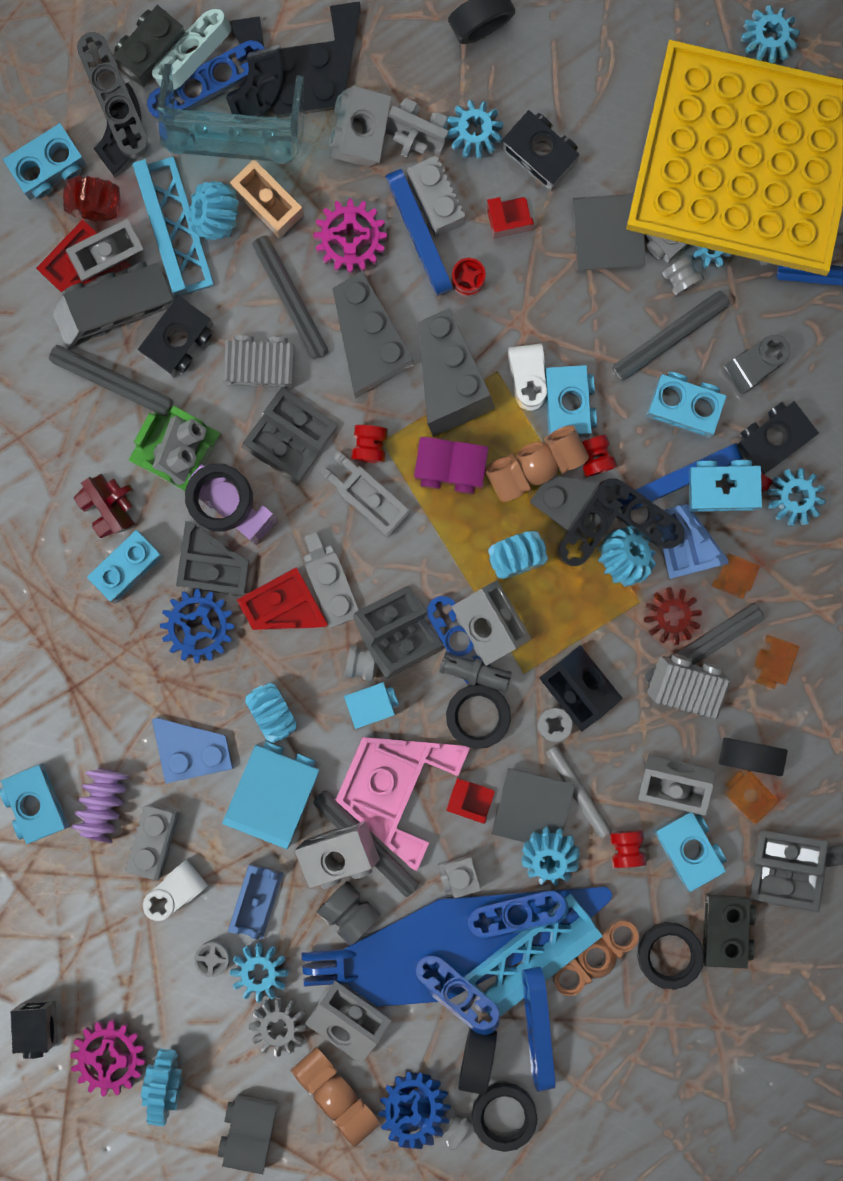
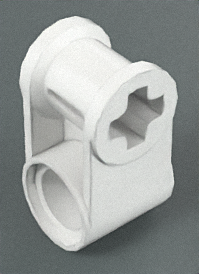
M542 343L508 347L509 368L513 378L516 403L525 411H536L542 407L547 394ZM527 387H532L536 393L539 392L536 394L535 400L531 401L528 395H522L526 393Z
M186 859L163 878V882L147 894L143 901V911L151 920L163 921L182 905L189 903L209 885ZM153 896L157 899L162 897L167 899L168 902L164 906L167 910L165 913L161 910L154 912L151 909L154 904Z

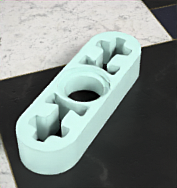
M212 9L203 13L155 64L152 75L162 90L172 91L179 88L229 35L231 25L222 10ZM198 46L191 53L185 54L192 47Z

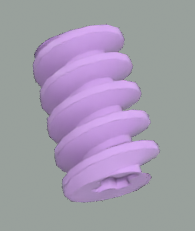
M100 768L86 771L85 774L93 779L94 782L82 785V788L90 793V797H81L78 801L85 805L87 809L75 812V815L81 818L83 823L72 824L71 828L80 833V836L100 842L113 843L105 834L114 833L116 827L108 822V820L119 819L120 814L113 810L112 807L122 806L123 800L117 797L115 793L126 792L127 788L118 781L129 779L130 776Z

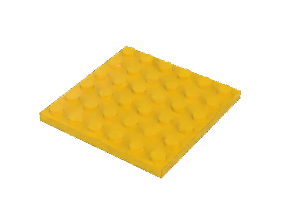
M669 40L626 230L827 276L830 271L843 207V80Z

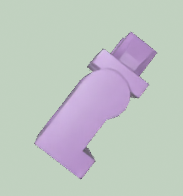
M201 464V465L195 470V472L189 477L188 480H190V478H191L200 468H203V467H205V466H203V465ZM213 478L207 481L199 493V499L210 509L214 508L223 517L231 515L239 504V491L226 478ZM262 505L257 512L251 509L248 518L236 529L253 544L257 545L278 519Z

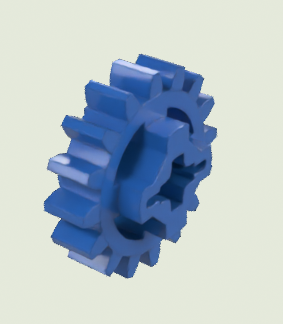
M195 589L194 597L191 598L184 591L182 592L183 601L180 603L175 599L170 600L174 607L172 612L169 610H163L162 612L169 618L168 622L160 624V628L168 630L169 633L162 640L163 642L172 641L173 645L169 651L174 654L181 650V660L186 661L190 655H193L195 663H200L202 655H205L209 661H213V651L216 650L224 654L225 650L221 645L223 641H233L230 636L226 635L227 630L235 629L234 624L227 623V618L231 617L233 612L231 610L223 612L222 608L226 601L221 599L216 603L213 602L214 593L211 591L205 598L202 597L200 589ZM200 603L195 612L187 615L181 613L185 607ZM212 609H214L219 617L220 629L213 626L210 618ZM202 617V624L207 629L212 630V633L198 631L196 636H194V629L185 623L184 619L198 621ZM175 623L182 626L185 634L183 643L177 637ZM207 638L215 640L206 648L196 649L199 641Z
M407 1072L406 1077H395L397 1086L387 1085L386 1090L389 1093V1097L380 1098V1102L386 1105L385 1110L378 1112V1116L386 1117V1122L381 1126L382 1130L391 1131L388 1139L398 1142L399 1147L422 1149L423 1144L434 1145L433 1135L442 1137L444 1133L440 1128L441 1124H449L450 1122L447 1117H444V1111L450 1110L451 1105L443 1103V1099L448 1096V1092L438 1090L441 1082L431 1079V1075ZM419 1127L421 1128L419 1132L410 1134L411 1131H417Z

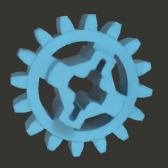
M160 1048L157 1057H155L154 1065L148 1064L146 1067L141 1098L142 1106H147L146 1122L149 1125L164 1127L167 1123V1118H169L170 1110L176 1111L178 1108L183 1078L182 1069H177V1051Z

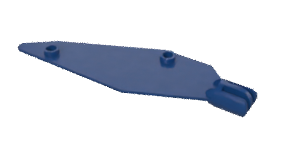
M604 886L550 890L561 894L564 898L571 893L591 918L612 898V892ZM546 891L438 899L344 949L302 952L303 961H319L302 966L303 974L313 975L304 978L303 985L304 987L332 985L336 981L339 984L348 985L377 1007L439 1002L420 986L416 975L418 963L425 957L436 956L441 958L462 977H465L519 934L515 933L490 940L476 937L470 931L468 925L471 913L480 907ZM551 898L548 899V906L537 908L535 907V902H531V906L535 911V921L539 918L537 913L547 912L558 903L554 902ZM524 906L514 907L509 914L510 921L514 925L523 924L528 917ZM571 907L566 918L559 925H570L580 916ZM498 910L501 918L489 919L485 914L482 915V921L477 923V927L484 929L486 933L489 931V925L501 923L502 929H506L502 920V910ZM550 932L537 933L533 937L532 946L545 945L549 941ZM512 953L506 958L505 967H511L521 962L524 953ZM436 967L434 970L427 968L425 970L426 980L430 977L438 980L441 984V989L438 991L441 992L445 982L439 977L438 968ZM485 974L475 983L478 985L493 977L494 974ZM455 987L450 990L448 999L466 990L462 987Z

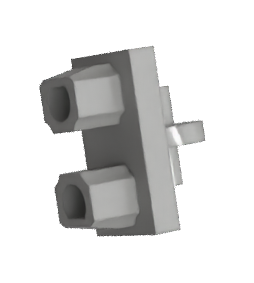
M405 98L398 107L392 106L388 115L389 119L385 132L394 135L393 141L404 145L401 155L408 158L413 149L422 154L427 150L440 156L448 135V117L436 112L432 113L429 121L419 118L417 116L420 106L408 98Z
M177 415L172 417L162 443L155 447L153 453L155 461L152 467L168 474L177 485L185 483L188 472L196 461L195 453L200 441L204 439L207 431L206 428L194 419L185 422Z

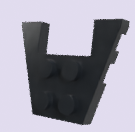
M360 1L330 6L334 41L282 48L284 58L283 79L279 92L271 104L276 118L335 110L339 94H342V91L346 90L361 12ZM260 16L230 21L231 30L239 44L253 40L264 46ZM251 49L247 53L254 52V50Z

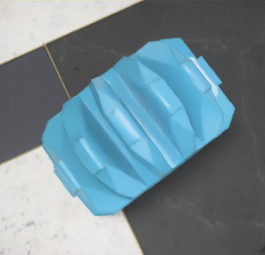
M771 5L766 6L764 14L757 9L753 11V20L747 19L743 27L747 32L741 36V41L750 43L745 49L746 54L756 51L758 53L755 58L756 60L762 61L763 57L767 56L768 62L775 64L777 57L783 61L787 60L789 57L788 51H795L798 45L793 39L799 36L800 30L790 28L796 21L795 17L792 16L785 20L783 16L786 10L780 8L778 13L774 14ZM765 32L768 34L775 32L777 36L775 39L773 37L765 38L764 34Z
M469 100L467 103L468 111H465L458 105L455 107V113L458 117H448L447 122L453 128L448 130L447 138L455 139L452 143L454 151L464 146L463 157L468 158L470 151L475 150L476 158L481 159L482 148L492 154L495 151L492 142L501 143L502 135L497 131L503 129L504 124L502 121H494L498 116L497 109L486 113L487 102L482 101L479 109H475L473 100ZM474 124L475 128L477 124L480 125L481 134L476 136L474 132L473 135H470L469 125Z
M217 181L198 184L195 193L191 195L192 204L189 206L191 210L189 221L192 222V231L197 233L199 237H205V239L209 240L230 237L232 228L236 227V216L239 215L237 212L239 201L235 199V189L230 188L228 184Z
M799 468L795 477L792 471L787 469L783 472L785 481L778 476L772 480L779 489H768L767 495L777 498L776 501L768 504V508L774 509L779 506L781 510L775 516L778 521L788 514V526L795 525L797 516L800 523L806 525L809 523L808 514L814 518L820 515L819 510L813 505L822 506L825 504V499L816 497V494L824 491L825 488L823 485L815 488L812 486V483L817 479V475L812 474L804 480L805 469ZM791 489H794L796 493L802 492L804 499L799 501L802 504L801 506L796 501L790 502L789 495L793 494Z
M629 526L617 531L614 530L606 535V538L603 539V542L597 548L601 554L598 562L604 564L606 568L604 574H611L613 583L621 582L624 587L641 583L648 578L652 569L656 566L653 560L656 552L650 549L648 540H644L640 534L633 531Z
M536 531L516 534L496 542V544L491 545L488 549L492 569L495 570L497 577L502 579L511 578L539 568L548 560L544 540L541 539L539 532Z
M272 683L260 685L253 689V692L246 695L245 703L267 741L271 743L278 740L281 741L296 730L297 723L276 685Z
M547 826L543 829L542 835L533 831L530 835V841H526L523 845L522 865L528 868L527 874L529 878L539 876L540 885L544 884L546 880H551L552 884L556 887L559 883V878L568 882L572 872H576L579 868V846L574 845L573 835L562 837L563 831L561 827L556 833H551Z
M257 943L255 955L249 946H245L243 953L247 960L237 955L233 959L235 964L242 967L230 970V976L241 977L240 980L233 984V988L236 990L245 985L247 989L242 996L244 999H248L251 992L256 991V1002H262L264 990L270 999H274L276 993L272 985L282 990L286 986L282 980L277 978L285 977L289 974L288 969L277 968V966L285 962V956L282 955L273 960L271 957L276 951L274 946L269 948L267 954H263V944ZM257 964L264 965L262 970L266 968L268 970V974L264 975L262 981L256 980V975L252 977L250 972L255 969Z

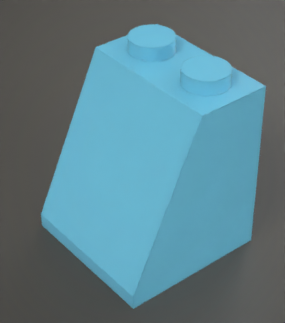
M265 741L263 746L258 744L254 746L222 824L288 849L292 844L321 769L314 767L316 760L298 753L295 759L282 754L283 747Z

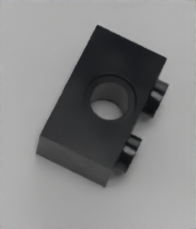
M528 110L501 140V148L548 190L552 191L578 162L580 156L577 152L578 147L566 135L558 136L551 129L553 127L552 123L541 113L534 115ZM543 141L550 145L552 151L547 155H539L534 151L533 145Z
M178 295L137 350L141 355L174 378L178 372L182 375L190 367L194 360L191 354L197 346L204 347L214 333L211 329L214 323L208 316ZM184 331L187 333V341L183 346L174 347L170 345V337L174 332Z
M782 401L766 413L770 418L760 427L754 422L739 434L743 439L737 444L740 452L746 460L752 461V466H761V473L764 475L819 434L795 401L788 406ZM777 428L782 432L783 442L781 445H773L768 441V429Z
M581 645L539 677L581 732L602 718L623 699Z
M56 1001L21 1003L10 1011L13 1054L22 1053L23 1059L44 1057V1053L49 1052L58 1043Z

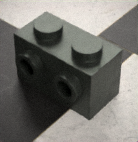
M156 5L152 11L146 10L138 19L136 30L130 37L125 35L121 38L114 49L116 53L113 57L118 67L143 88L152 79V70L155 64L185 33L183 25L159 5Z
M705 894L703 964L706 967L748 969V960L754 959L755 951L754 939H749L750 925L754 926L756 922V906L750 905V898L746 896Z

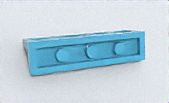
M174 156L147 164L145 159L132 163L175 298L178 295L181 297L213 287L214 283L200 238L197 233L192 231V222L189 221L191 210ZM170 167L173 180L166 191L154 185L151 173ZM175 186L177 188L179 197L172 194V191L174 190ZM157 192L164 195L161 202L159 201ZM169 198L182 204L183 212L177 223L164 217L163 208ZM185 218L187 220L189 229L182 226V223L185 220ZM167 224L174 227L171 234L169 233ZM179 230L191 235L193 239V244L187 255L174 249L173 240ZM195 250L197 252L199 261L192 258V255ZM177 255L184 259L181 267ZM191 262L202 268L205 280L186 286L183 272L188 263Z
M571 893L565 899L568 902L569 908L572 907L580 916L570 925H559L557 923L521 932L463 977L495 1003L500 1016L524 998L523 969L540 966L546 981L603 937L593 919ZM560 903L547 911L552 917L555 916V910L560 908ZM550 932L549 941L545 945L532 946L533 937L537 933ZM512 953H524L522 963L518 966L505 967V961ZM485 974L496 975L495 984L485 992L475 983Z

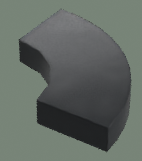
M281 44L248 53L249 71L247 78L238 89L228 93L226 97L237 129L259 119L275 100L281 87L284 73V58Z
M127 82L125 86L142 123L138 99L133 88ZM123 102L115 103L110 109V115L115 119H123L129 113L128 105ZM107 122L102 140L93 149L115 178L128 166L133 158H128L122 154ZM130 125L123 127L128 138V142L124 146L130 145L132 149L138 148V141L141 137H134Z

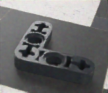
M610 478L601 481L596 486L559 541L556 554L564 565L579 566L584 564L615 518L662 549L678 546L683 540L684 529L677 519L617 478ZM616 486L618 488L616 495L623 500L628 499L629 495L632 497L625 504L622 513L619 511V508L623 504L617 500H610L609 502L605 500L607 498V493L604 492L605 487L613 488ZM636 504H642L647 508L648 517L644 523L638 524L631 518V509ZM591 512L596 513L601 519L600 529L594 533L587 531L584 527V518ZM656 515L660 516V519L655 523L661 527H669L670 525L673 527L671 530L672 535H674L673 540L666 539L663 542L661 540L663 533L657 528H651L650 533L646 530L654 523ZM577 529L582 536L592 540L590 544L587 541L581 542L577 549L581 553L579 558L572 557L568 559L569 551L565 547L567 544H576L580 536L574 535Z

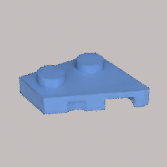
M688 504L664 510L677 519L684 529L683 540L678 546L663 549L670 579L729 564L727 557L694 512H690ZM656 515L655 520L657 521L658 519H660V516ZM656 523L657 529L663 533L661 538L663 542L666 539H674V535L671 533L673 528L671 525L669 527H661Z
M160 718L152 719L165 784L233 769L226 735Z

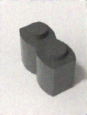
M237 1095L235 1103L228 1102L224 1122L231 1123L228 1137L221 1136L217 1156L224 1158L222 1167L263 1175L278 1102Z

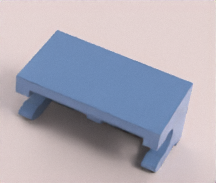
M254 863L248 865L228 932L245 934L256 940L259 938L263 939L284 874L283 872Z

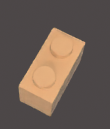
M255 159L230 182L231 188L235 189L236 195L279 239L304 216L302 207Z

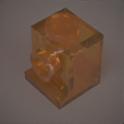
M727 553L725 556L729 564L719 566L711 587L744 599L745 594L751 591L760 565Z
M768 634L763 635L761 642L767 645L765 649H759L753 667L758 669L755 683L775 689L777 684H787L800 646Z
M740 770L737 771L725 783L728 789L723 795L751 824L756 825L780 802L749 770L744 774ZM748 789H753L756 792V798L751 802L746 801L744 798V793Z

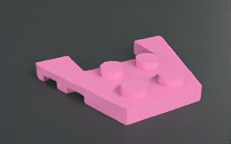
M362 737L336 801L359 822L366 821L369 830L399 856L411 869L417 871L429 842L397 828L424 763L458 776L470 748L463 745Z

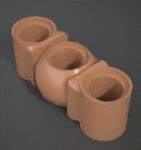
M568 425L553 431L549 436L543 437L545 443L534 442L526 445L519 450L516 458L511 453L489 464L485 472L499 500L507 502L518 498L526 491L531 490L529 484L541 485L553 479L558 469L563 474L568 470H573L583 465L588 460L589 455L575 426Z
M624 918L611 921L606 929L600 931L603 937L553 975V982L557 990L563 995L574 996L580 993L585 985L593 982L592 979L603 978L610 974L615 968L617 957L621 959L625 952L634 949L637 945L639 934L636 927ZM620 926L629 927L631 930V937L624 944H618L613 940V933ZM600 948L604 951L605 955L603 962L596 966L588 964L586 956L589 950ZM566 970H573L578 974L577 983L572 987H564L559 982L560 975Z
M317 1047L290 1069V1072L310 1096L313 1094V1099L330 1119L335 1120L333 1122L334 1125L353 1147H356L381 1125L361 1099L357 1101V1095L350 1085L340 1075H335L338 1071Z

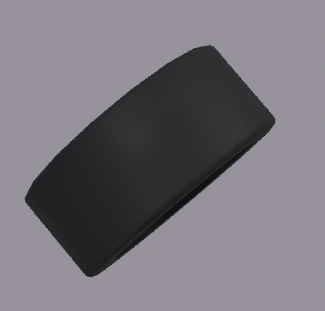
M467 0L450 14L448 23L459 43L468 44L482 39L502 27L515 15L516 10L511 0Z
M210 464L200 468L190 478L185 489V504L190 516L199 525L214 532H227L239 527L248 518L253 507V492L248 480L236 468L226 464ZM213 478H226L232 481L239 491V504L236 510L224 518L208 516L199 504V493L202 486Z
M476 684V686L469 685L459 690L450 700L446 711L447 726L452 736L462 745L473 749L488 748L498 743L507 733L511 722L510 707L505 697L498 690ZM475 696H482L491 700L495 704L499 716L494 730L480 737L467 734L461 728L458 720L460 706L465 700Z
M724 737L719 764L783 776L788 750Z
M664 922L654 925L644 933L638 944L637 960L640 970L651 983L663 989L676 990L688 986L698 977L703 968L704 952L700 940L690 929L679 923ZM668 935L683 939L689 946L691 953L687 968L682 973L674 976H666L657 972L652 966L650 959L651 948L654 943L661 937Z
M469 1027L459 1078V1090L486 1095L496 1048V1030L491 1034L482 1035Z
M506 1082L492 1084L488 1087L486 1095L479 1094L474 1101L471 1114L474 1132L480 1141L492 1150L502 1152L517 1150L528 1143L535 1133L538 1120L535 1104L528 1092L516 1084ZM506 1096L513 1098L524 1109V1124L519 1132L513 1136H496L485 1125V1109L491 1101L498 1097Z

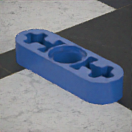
M447 596L434 598L428 605L427 615L447 652L460 657L469 654L474 648L470 638L469 646L464 651H455L449 644V638L454 632L462 631L466 633L465 629L461 626H455L443 635L440 628L446 627V623L441 617L435 619L433 613L437 610L435 606L437 603L441 602L443 606H453L456 603ZM452 609L448 615L453 623L456 620V614ZM478 655L472 656L474 661L476 658L481 659Z
M546 891L477 908L471 913L468 925L470 931L476 937L490 940L560 923L566 918L569 906L567 900L561 894L555 891ZM551 898L554 902L560 903V908L555 910V916L552 917L548 912L537 913L540 920L535 921V911L531 906V902H535V907L537 908L548 906V899ZM516 906H524L528 913L527 920L521 925L512 924L509 918L510 911ZM498 910H502V920L506 929H502L501 923L489 925V931L486 933L484 929L477 927V923L482 921V915L485 914L489 919L501 918Z
M428 956L418 963L416 975L420 986L468 1027L482 1035L491 1034L498 1028L500 1015L495 1003L441 958ZM427 968L430 970L438 968L439 977L445 982L441 992L438 991L441 989V984L434 977L426 980L425 970ZM455 987H462L468 992V997L464 1002L455 1004L448 999L450 990ZM474 999H477L475 1008L481 1013L485 1014L487 1011H490L491 1022L482 1021L480 1024L477 1023L478 1016L470 1008Z

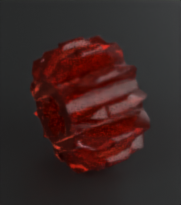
M88 175L86 177L76 176L67 180L66 187L63 190L64 211L71 214L74 218H82L84 221L106 222L117 217L121 202L120 187L113 184L110 180H102L99 177L93 178Z
M671 587L665 589L666 601L660 593L656 592L653 594V598L658 606L652 603L645 604V609L654 612V616L644 617L643 622H655L656 626L651 628L648 634L652 636L659 630L662 631L659 637V643L664 644L669 634H671L672 644L679 645V632L684 639L689 641L692 639V635L687 627L695 630L700 628V624L692 621L691 617L701 616L702 611H690L689 607L694 605L697 599L692 597L684 602L683 599L686 595V590L680 589L676 599H674L673 590ZM670 607H674V612L679 611L681 619L675 621V626L669 625L671 621H665L664 614L670 611Z

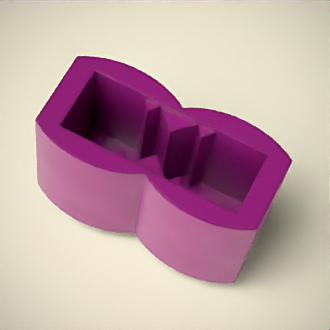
M420 437L414 479L421 481L420 487L440 490L441 484L455 486L454 492L475 495V489H483L489 449L487 446Z

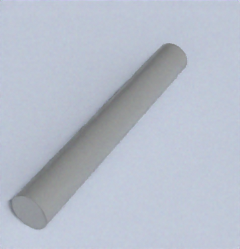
M558 745L548 749L546 754L563 781L575 784L573 796L600 839L611 833V829Z

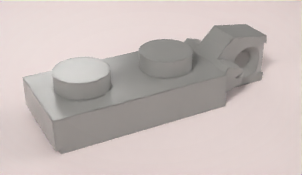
M317 532L304 537L311 553L303 556L306 563L305 568L329 628L331 629L353 620V615L359 608L337 553H334L332 546L323 548Z

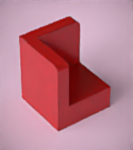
M501 197L487 199L486 208L493 239L533 230L534 221L530 217L525 197L502 202Z
M457 777L446 811L485 824L495 792L493 789Z

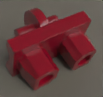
M102 474L93 478L88 477L81 482L83 488L74 496V500L84 512L96 506L102 516L92 523V528L99 538L127 531L135 525L127 511L133 508L127 498L134 491L130 484L120 488L115 479L107 482Z

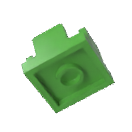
M175 406L171 408L167 416L156 412L154 414L149 413L133 442L136 447L128 461L185 491L189 477L201 464L205 466L221 433ZM176 415L185 422L194 419L207 430L204 439L200 441L195 453L197 458L194 466L190 468L185 483L181 485L174 483L168 474L152 467L155 461L153 456L155 447L162 443L170 419Z

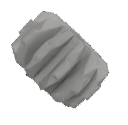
M282 997L276 998L274 1009L268 1000L263 1001L262 1007L265 1013L256 1009L252 1013V1016L260 1022L249 1024V1030L260 1031L259 1034L252 1038L253 1044L264 1040L265 1044L261 1049V1052L264 1054L268 1052L270 1045L275 1046V1057L281 1056L283 1045L289 1054L294 1053L295 1049L291 1040L302 1045L305 1039L297 1032H304L308 1029L305 1023H296V1021L304 1017V1011L300 1010L292 1014L291 1011L295 1006V1001L293 1000L288 1003L286 1009L282 1008ZM279 1019L285 1022L283 1028H288V1031H280L278 1034H274L272 1032L273 1026H269L270 1021L277 1023Z

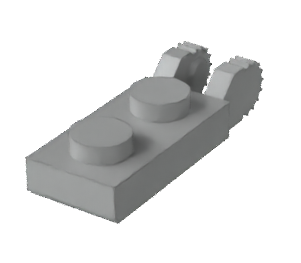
M337 451L333 455L335 461L341 467L346 468L352 475L342 483L329 468L326 469L323 466L319 473L338 489L337 493L389 537L411 511L362 467L355 466L341 452Z

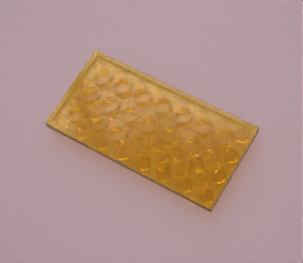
M496 371L483 379L495 406L494 410L435 437L432 436L427 424L426 414L388 437L383 442V446L472 591L475 593L496 580L500 583L532 640L510 652L523 674L639 604L640 601L631 586L624 587L621 582L613 583L612 575L609 573L604 574L606 568L604 564L598 562L601 554L597 549L603 542L602 539L584 564L579 566L562 564L557 557L556 550L566 530L529 503L542 484H529L530 491H526L511 501L501 502L486 472L483 489H475V495L454 492L455 486L441 484L440 490L420 487L421 481L414 479L420 437L487 446L489 450L486 468L495 460L506 457L511 453L516 458L519 450L526 445L541 442L499 372ZM558 470L556 475L562 476ZM530 531L539 532L547 549V562L539 568L511 578H498L489 561L488 549L491 545L516 534ZM588 538L586 541L590 544L592 539ZM580 540L574 545H566L565 548L569 551L568 559L580 557L581 553L577 550L581 544Z

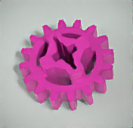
M352 198L348 199L346 207H342L339 201H335V211L333 212L325 208L323 213L326 220L317 219L315 222L316 226L322 230L321 232L313 233L314 240L322 241V243L315 247L316 252H326L323 263L326 265L333 260L336 272L342 266H347L348 274L353 273L354 266H359L360 270L365 272V262L367 261L376 265L377 258L374 255L375 252L381 254L385 252V247L379 244V242L387 240V233L379 232L385 226L384 220H374L378 211L374 208L367 212L365 201H362L359 207H354ZM344 216V220L337 227H331L337 219ZM357 216L364 219L371 229L369 227H362L357 222ZM347 230H354L355 236H359L354 237L353 243H347L346 238L341 237L347 236ZM329 244L338 245L344 251V257L336 254ZM363 246H370L364 254L357 257V252Z
M114 1019L109 1021L106 1028H104L101 1021H97L94 1032L89 1027L83 1030L86 1039L78 1037L75 1039L74 1044L80 1049L70 1053L71 1058L78 1059V1063L71 1067V1071L81 1072L82 1075L77 1081L79 1084L84 1083L86 1080L90 1083L88 1092L91 1093L96 1087L101 1088V1096L105 1097L109 1089L112 1088L115 1095H119L122 1084L128 1089L134 1085L130 1078L131 1076L134 1078L141 1077L142 1072L136 1067L146 1063V1058L138 1056V1053L145 1049V1045L135 1044L134 1041L139 1034L138 1032L131 1035L127 1034V1023L118 1029ZM103 1036L100 1047L88 1048L92 1040ZM118 1038L127 1045L129 1051L122 1049L118 1044ZM109 1047L111 1057L116 1058V1060L110 1064L107 1070L106 1059L100 1058V1056ZM87 1065H92L98 1072V1077L89 1070ZM129 1067L122 1077L113 1080L115 1070Z

